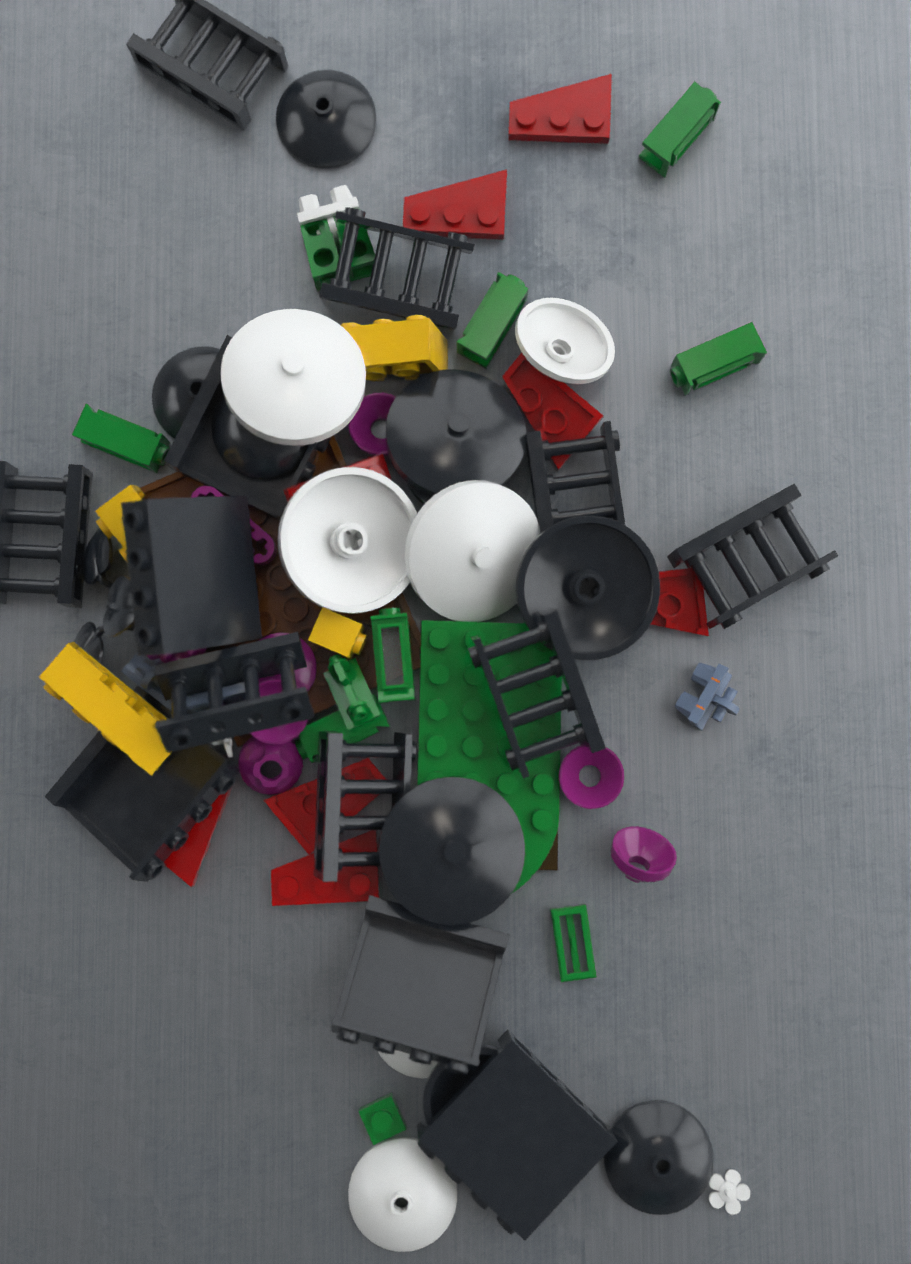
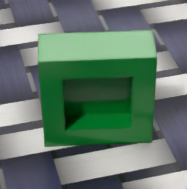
M392 1092L359 1107L358 1112L373 1145L407 1129V1124Z

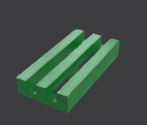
M586 904L550 908L560 981L567 982L596 978ZM573 914H580L587 963L586 971H581ZM564 915L566 916L573 965L572 973H567L559 920V916Z

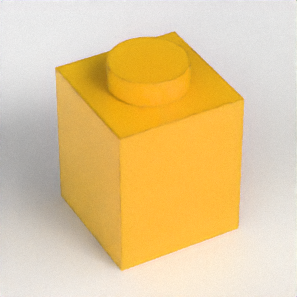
M322 607L308 641L351 660L354 653L358 655L361 653L367 640V635L363 634L365 629L363 624Z

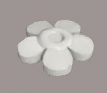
M231 738L212 742L213 746L223 744L228 758L233 757V742Z
M728 1169L724 1175L725 1181L720 1174H712L709 1186L716 1190L711 1192L708 1198L712 1207L719 1209L725 1203L727 1213L731 1215L739 1213L741 1205L737 1199L747 1201L750 1198L749 1187L743 1183L739 1184L741 1180L739 1172L734 1169Z

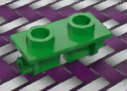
M339 654L330 657L328 660V671L323 674L347 730L350 732L380 717L381 713L356 658L348 661Z

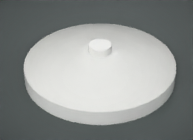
M283 309L258 316L245 324L233 336L223 355L221 384L225 401L231 413L248 431L273 443L292 446L307 445L323 441L335 435L353 419L364 397L366 370L364 359L357 343L337 322L312 311Z
M344 467L326 471L313 477L293 494L280 520L278 549L288 578L304 597L328 610L344 613H361L386 605L401 594L410 583L405 566V545L411 524L417 515L415 507L397 484L372 470Z
M483 480L459 482L435 494L416 515L408 532L405 545L406 572L416 594L432 610L455 621L480 622L492 619L508 611L517 603L516 577L522 557L529 545L540 534L539 523L533 510L522 497L512 490L494 482Z

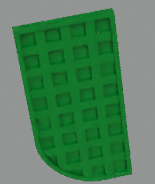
M421 620L417 785L435 778L462 777L485 784L499 793L508 802L520 822L525 842L524 865L520 879L513 891L515 892L540 868L554 843L558 831L561 750L525 762L530 775L527 778L523 779L518 769L511 770L505 754V750L511 747L482 667L475 669L468 648L474 646L471 637L477 635L481 638L483 646L529 629L525 623ZM538 642L491 659L489 663L497 681L549 662V657L554 656L551 649ZM553 675L501 694L508 715L561 696L562 676L556 678ZM561 711L513 728L520 749L561 734Z

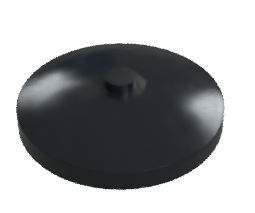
M447 369L420 376L402 389L393 401L388 413L385 441L389 458L399 475L415 490L432 498L441 490L464 481L483 480L505 486L515 475L522 461L526 447V426L523 415L515 400L499 384L478 373Z
M573 517L548 527L529 545L517 571L516 600L519 612L527 628L531 630L537 627V623L542 622L540 612L551 608L558 610L574 659L578 660L603 659L629 648L648 629L659 604L660 576L650 549L633 530L622 523L605 517ZM540 641L544 646L552 650L550 642L544 644L543 641Z
M435 778L410 789L392 807L385 819L380 834V867L391 893L412 914L437 924H466L477 921L494 912L514 891L524 865V835L515 812L508 802L492 788L467 778Z

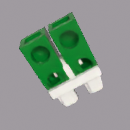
M346 185L333 188L330 191L333 203L321 207L317 195L310 194L299 198L300 212L297 213L317 291L321 290L322 282L330 284L331 278H335L339 259L336 247H341L345 224L336 222V211L344 212L345 207L360 210L357 197H352ZM359 228L349 275L350 282L370 277L372 273L375 253L367 229Z

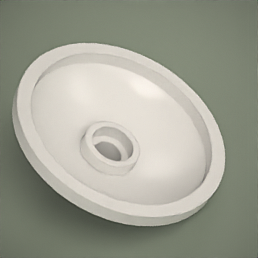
M559 298L535 300L521 311L517 319L515 336L521 352L532 366L554 380L571 384L591 383L604 376L613 363L615 347L610 332L597 316L574 302Z
M394 1137L375 1144L359 1159L349 1183V1207L357 1227L371 1242L390 1251L409 1252L430 1245L448 1228L456 1209L457 1183L445 1172L444 1167L446 1165L436 1156L434 1159L429 1158L420 1149L417 1138ZM403 1197L408 1201V1205L403 1208L398 1207L395 1204V1200Z

